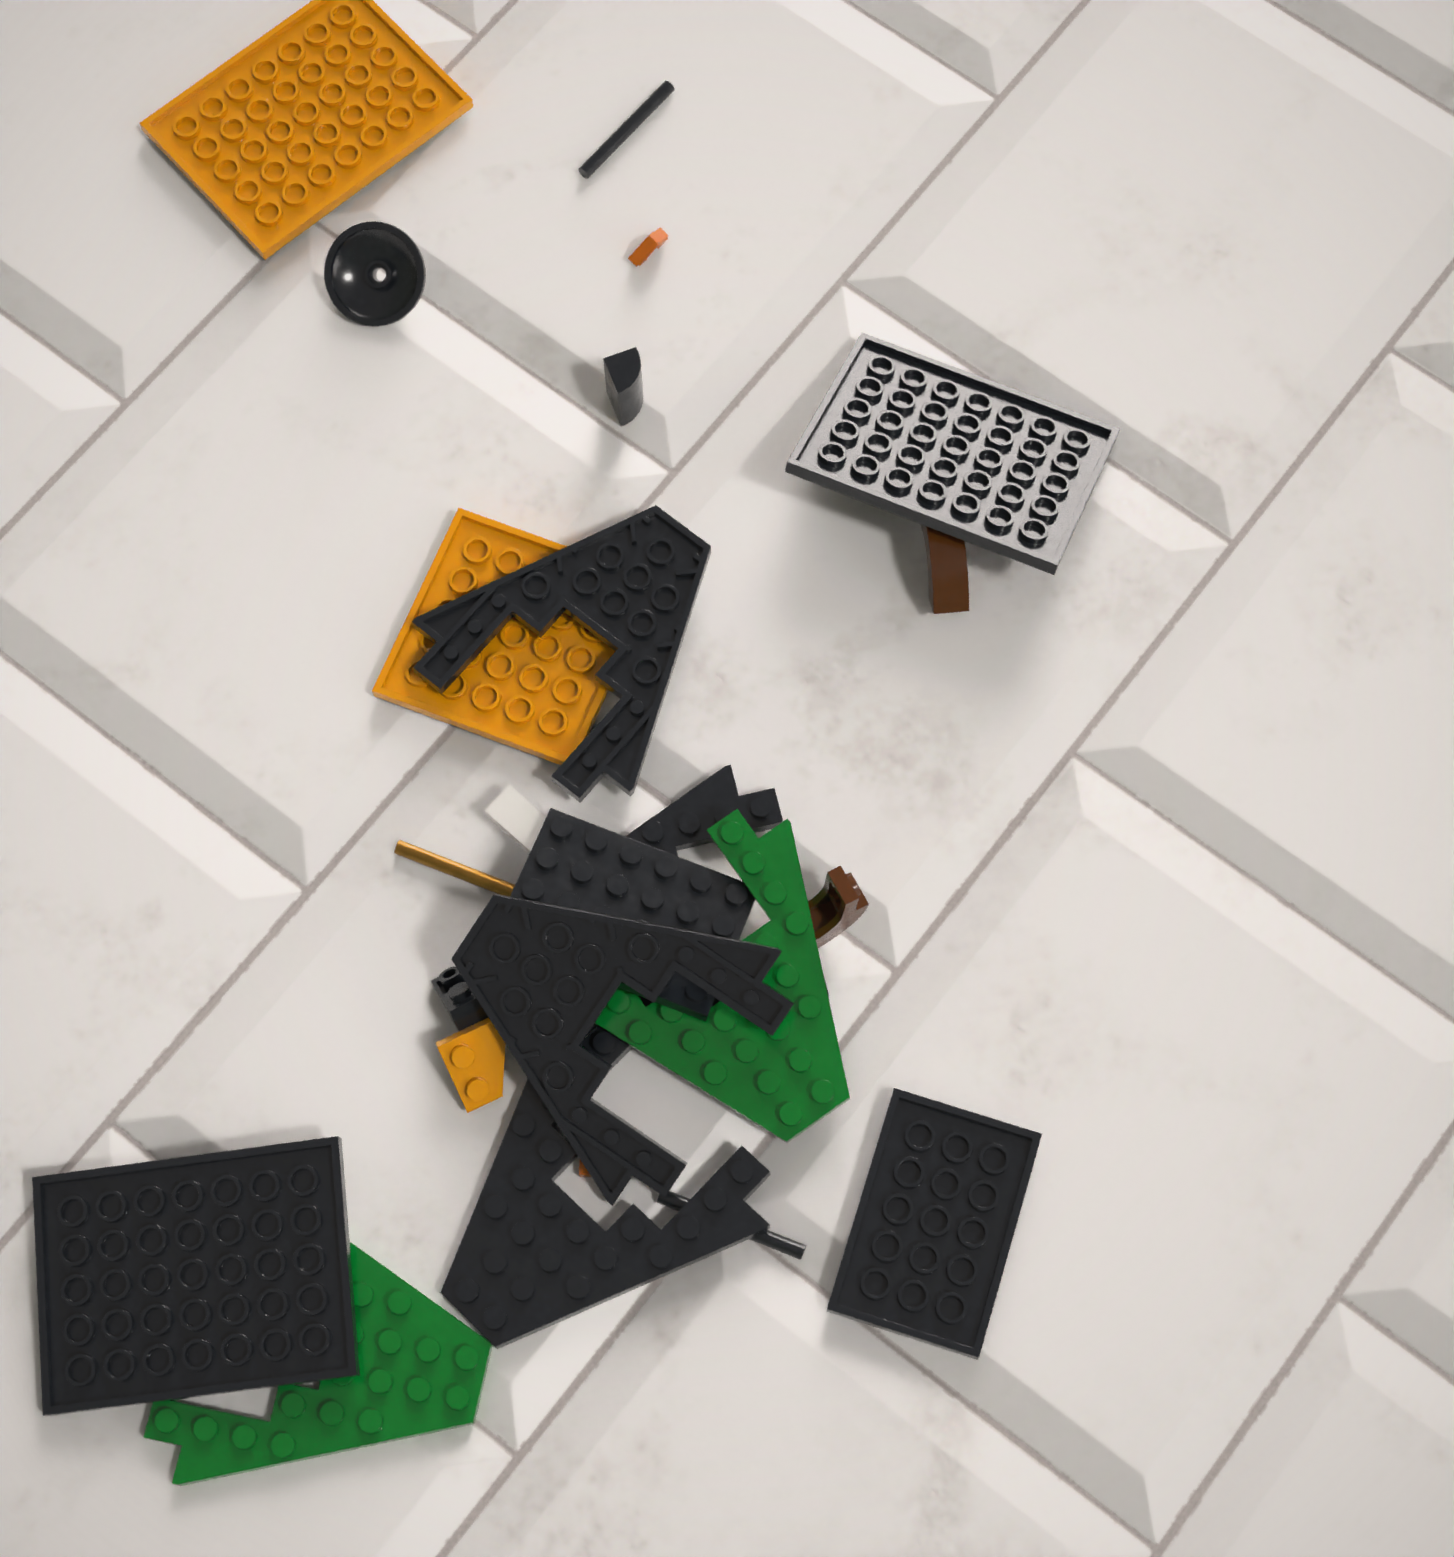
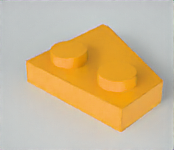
M489 1017L435 1042L467 1113L502 1097L506 1044Z

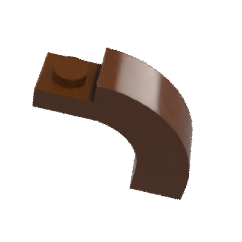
M920 524L926 547L928 595L933 614L969 611V584L965 541Z
M841 866L827 872L823 888L815 897L808 901L817 947L820 948L850 927L861 917L869 905L852 873L845 874Z

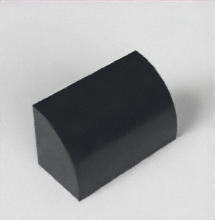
M636 347L603 358L606 392L621 426L631 422L638 415L643 404L641 359Z

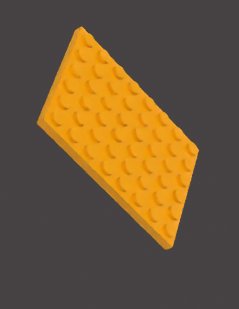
M312 0L141 121L140 126L153 143L260 256L266 260L474 106L472 98L373 0Z

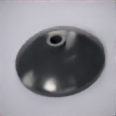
M363 222L348 228L333 242L325 260L324 281L331 301L344 316L362 325L385 326L403 319L416 307L425 287L426 269L420 249L407 233L388 223ZM381 268L386 272V277L383 281H379L376 276L377 271Z

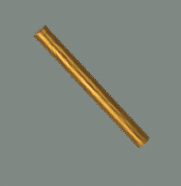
M399 840L396 844L394 853L499 895L510 897L515 887L512 883L405 841Z

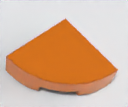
M660 227L651 233L628 259L636 267L640 266L656 248L659 249L668 240L667 237L669 235Z

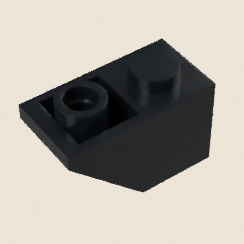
M456 967L444 970L439 977L431 981L458 1032L488 1018Z

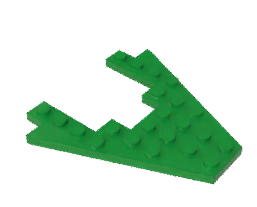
M736 809L708 828L707 833L770 920L742 941L778 947L782 950L763 981L795 1002L774 1035L771 1036L721 1001L711 1008L705 1022L656 1002H652L646 1007L638 995L618 988L595 1024L788 1143L850 1099L791 822L787 818L758 838L739 810Z
M350 1242L360 1376L320 1381L318 1390L297 1385L279 1386L270 1422L174 1401L155 1402L151 1407L144 1438L182 1446L172 1484L184 1486L475 1424L493 1345Z

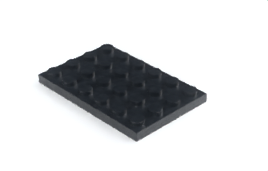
M550 808L510 897L736 940L740 939L755 903L754 897L741 880ZM675 972L656 1000V1003L706 1022L715 997L678 972ZM623 982L619 986L620 989L646 998Z
M894 1088L829 1300L827 1312L978 1360L1042 1133Z

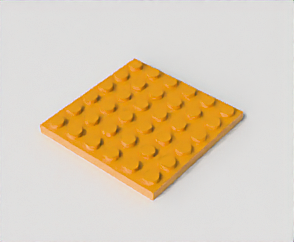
M458 508L372 689V693L377 698L562 765L591 732L609 691L596 681L595 674L616 651L565 612L541 638L513 617L443 694L416 675L413 667L434 645L433 642L413 628L412 621L416 617L568 547Z

